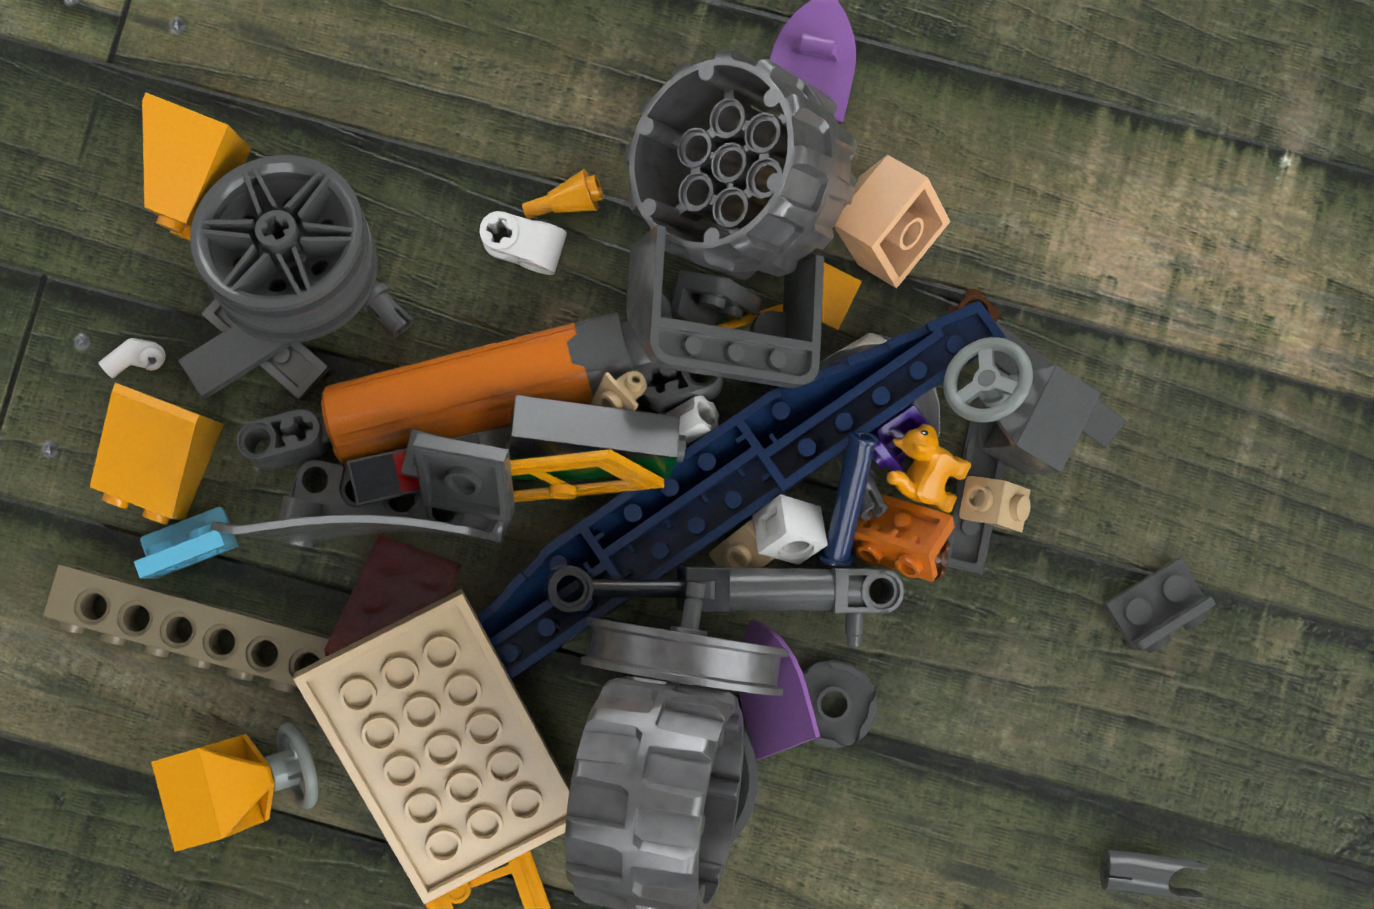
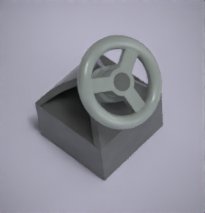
M999 337L979 339L962 348L950 361L943 381L945 398L951 409L962 418L977 422L980 449L1023 475L1062 472L1101 394L1100 391L1057 365L1033 370L1029 356L1018 344ZM994 351L1003 352L1012 357L1018 366L1019 373L1007 375L1005 372L998 370L995 366ZM979 355V369L975 373L973 381L958 391L957 381L960 371L971 358ZM978 397L977 408L967 405Z

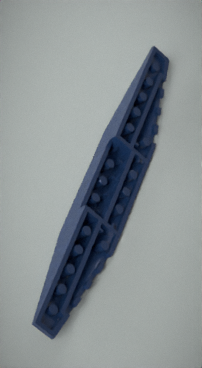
M980 300L933 320L920 328L889 339L883 344L846 358V360L823 370L820 369L815 379L808 384L798 388L781 387L767 392L686 448L683 462H676L670 478L664 479V488L624 491L546 545L538 553V556L506 586V589L477 616L510 679L514 680L589 629L591 626L587 624L588 617L603 619L634 598L592 597L591 602L580 611H561L550 604L543 593L544 577L550 569L561 564L574 565L591 574L592 579L663 578L676 569L678 565L683 564L751 517L777 496L783 495L846 451L849 441L848 435L851 431L873 432L944 381V375L950 361L962 348L983 338L999 337L1005 339L1006 336ZM976 355L973 358H971L963 367H965L973 360L978 358L979 355ZM573 575L564 576L557 583V595L561 600H570L578 593L579 584Z

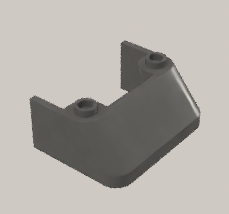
M656 225L631 244L626 314L646 356L654 365L665 369L787 388H798L815 379L820 367L824 256L815 255L796 266L793 272L784 275L783 312L766 311L761 313L752 321L749 332L672 319L670 303L662 294L666 226Z

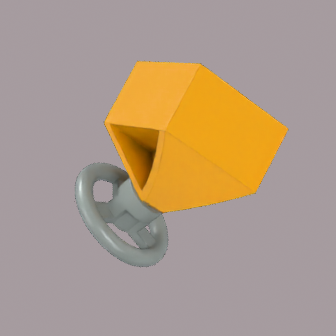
M285 722L281 724L276 736L277 753L263 757L248 735L243 734L151 762L175 852L226 838L269 820L273 792L287 788L296 805L304 810L312 809L316 805L318 799V778L315 763L303 733L294 723Z

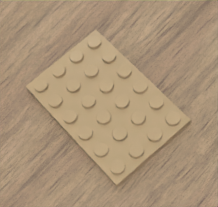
M462 589L294 673L293 680L424 904L565 833L570 787Z

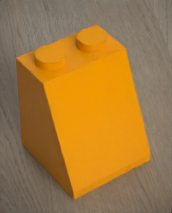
M145 93L142 100L144 207L158 216L156 224L170 230L169 233L190 242L192 221L201 200L220 178L236 167L245 164L251 147L229 125Z
M115 383L111 392L90 488L103 492L101 500L111 505L127 509L129 503L145 508L142 516L155 522L168 525L170 519L183 521L190 510L224 424Z

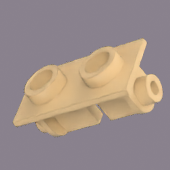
M638 371L627 372L617 380L607 372L604 374L590 405L636 411L639 404L635 400L644 394L647 387L646 380Z

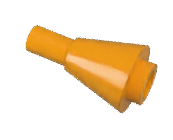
M583 169L549 191L546 196L522 203V208L527 219L550 212L597 211L599 208L598 201L603 200L604 197L597 176H589L587 171Z

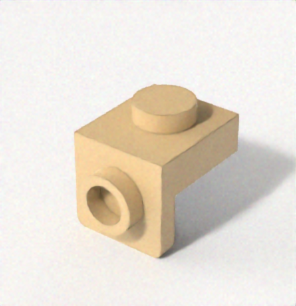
M968 476L965 481L959 517L963 520L986 523L1008 531L1022 533L1024 521L1028 518L1031 508L1029 499L1030 489L1005 480Z

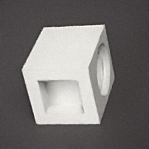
M780 494L752 515L758 554L799 565L828 545L820 506Z

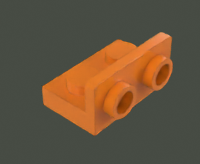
M881 494L888 506L887 511L874 519L871 510H869L870 520H863L859 516L853 542L856 556L867 564H879L897 570L909 578L918 577L933 582L938 575L935 558L955 527L953 516Z

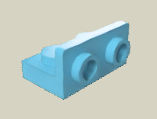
M216 507L142 536L140 542L146 557L134 561L139 578L158 579L239 547L235 535L210 529L212 521L230 524L225 509L223 507Z

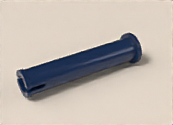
M851 431L848 435L849 441L827 535L828 545L821 549L818 555L822 562L835 567H850L854 562L851 551L873 454L878 442V438L875 435L863 431Z

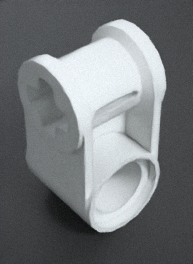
M502 211L492 212L484 217L479 231L484 249L489 255L545 275L555 274L567 235L565 230L555 225L529 220ZM501 228H506L508 237H503L500 243H495L492 233L498 234Z

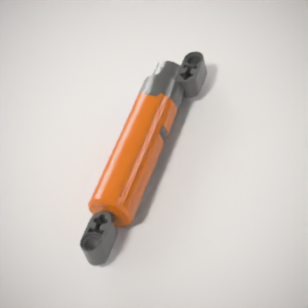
M616 311L519 336L514 339L491 343L325 386L321 400L323 417L317 418L312 412L301 409L254 420L245 424L240 429L236 445L239 452L257 468L268 471L317 459L328 451L332 443L335 456L340 463L347 467V461L407 448L412 429L450 439L509 426L516 395L590 405L604 374L607 372L615 380L627 372H640L647 383L646 390L641 395L644 404L650 410L658 413L669 412L698 395L704 396L708 401L716 398L722 391L723 377L714 376L706 383H698L692 379L694 373L665 369L654 365L646 356L629 321L620 323L618 312ZM683 375L685 388L680 389L677 376ZM663 382L665 391L657 393L654 384ZM265 438H270L269 447L264 452L255 454L257 444Z

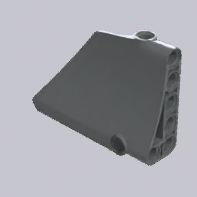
M311 460L304 463L298 469L292 483L290 496L283 495L277 521L243 526L212 521L210 529L226 534L273 539L313 549V545L359 535L389 532L444 533L502 543L511 527V522L457 512L453 520L442 522L437 516V508L422 504L421 492L413 494L414 504L412 508L403 513L396 509L394 499L357 507L352 495V484L348 468L325 461ZM323 469L327 473L328 484L321 492L315 493L311 489L310 478L315 471Z

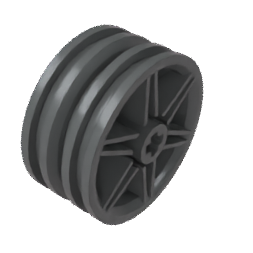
M275 155L255 159L240 165L225 174L209 189L198 205L192 221L190 247L194 263L200 275L228 318L252 336L279 343H297L320 338L337 330L352 319L363 307L373 290L378 273V252L357 196L352 187L338 172L319 161L302 156ZM323 264H327L326 271L318 275L322 270ZM273 285L277 288H282L284 290L280 292H272L270 291V288Z

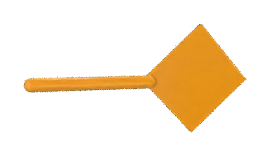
M825 262L821 323L838 331L862 281ZM783 303L761 310L758 315L766 311L783 312ZM749 314L741 317V319H734L717 326L735 329L752 323L757 315Z

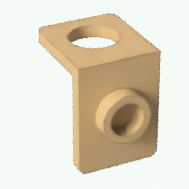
M753 518L709 552L710 558L716 565L726 567L762 568L774 559L773 557L758 554Z

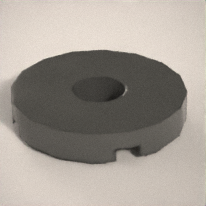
M834 659L816 662L802 671L820 737L811 740V742L817 746L837 749L852 745L866 736L875 722L878 700L874 686L865 672L849 662ZM830 691L840 692L846 701L845 709L838 716H828L821 708L823 696Z

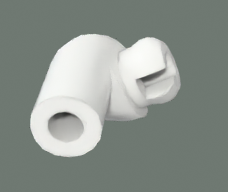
M130 338L100 360L99 365L108 376L115 378L130 365L146 368V370L150 371L157 370L163 365L166 355L164 349L156 342Z

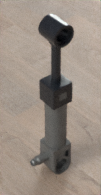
M561 564L548 571L542 585L544 596L550 604L561 611L575 612L586 607L591 602L592 597L676 598V608L683 611L684 601L687 598V582L706 584L704 598L701 600L703 602L701 613H729V611H827L834 614H846L845 634L849 648H860L863 614H885L892 612L898 608L904 596L903 582L897 574L890 570L874 567L750 568L721 565H678L677 579H592L591 574L577 566ZM573 575L579 584L578 593L570 600H561L557 595V583L564 576ZM880 579L883 584V594L878 600L872 601L869 596V587L874 580Z

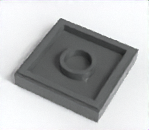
M421 433L417 434L413 443L422 504L424 506L511 522L515 511L509 449Z

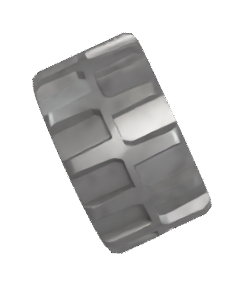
M735 49L717 51L715 59L695 65L684 62L671 71L673 77L653 97H646L638 111L642 113V116L638 122L633 140L626 145L624 163L629 165L631 190L627 198L633 214L644 218L650 226V230L656 225L666 226L665 252L687 259L704 268L741 280L750 278L756 271L777 277L793 272L800 259L811 253L815 248L823 250L834 238L832 229L841 215L845 203L851 205L855 187L850 184V155L856 153L853 135L841 128L834 118L833 114L837 111L835 102L826 93L769 59L756 61ZM751 105H752L753 107H755V108H757V109L763 111L764 113H761V112H759V111H757V110L751 108ZM773 109L781 114L777 117L767 112ZM777 132L776 138H775V140L773 141V143L771 144L772 137H773V136L775 135V133ZM742 163L741 170L738 172L739 166ZM744 207V211L739 218L740 211ZM706 217L716 221L719 225L729 229V233L719 230L715 223L702 218Z
M633 676L609 680L603 686L598 699L591 708L582 734L567 805L565 869L567 880L574 885V895L585 903L616 909H708L712 906L730 851L741 789L744 724L738 697L725 690Z

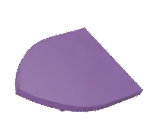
M811 0L796 11L782 28L774 44L770 60L826 93L835 102L837 111L833 114L834 118L838 123L843 124L856 65L854 34L848 17L838 0Z
M751 619L743 642L789 649V656L781 658L777 686L783 688L782 696L739 692L756 760H761L820 737L804 675L791 649L774 630L756 619Z

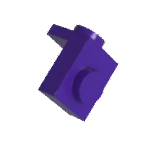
M912 403L870 433L878 438L873 459L880 468L883 469L888 466L892 471L900 470L904 473L902 462L909 458V456L893 443V438H903L909 430L916 429L922 424L931 425L915 403Z

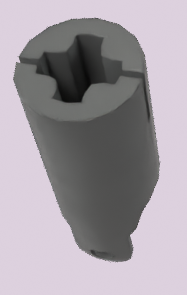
M1105 849L1103 852L1100 880L1104 890L1161 897L1204 898V894L1199 891L1176 888L1168 884L1172 874L1178 870L1185 868L1207 870L1208 865L1204 862Z

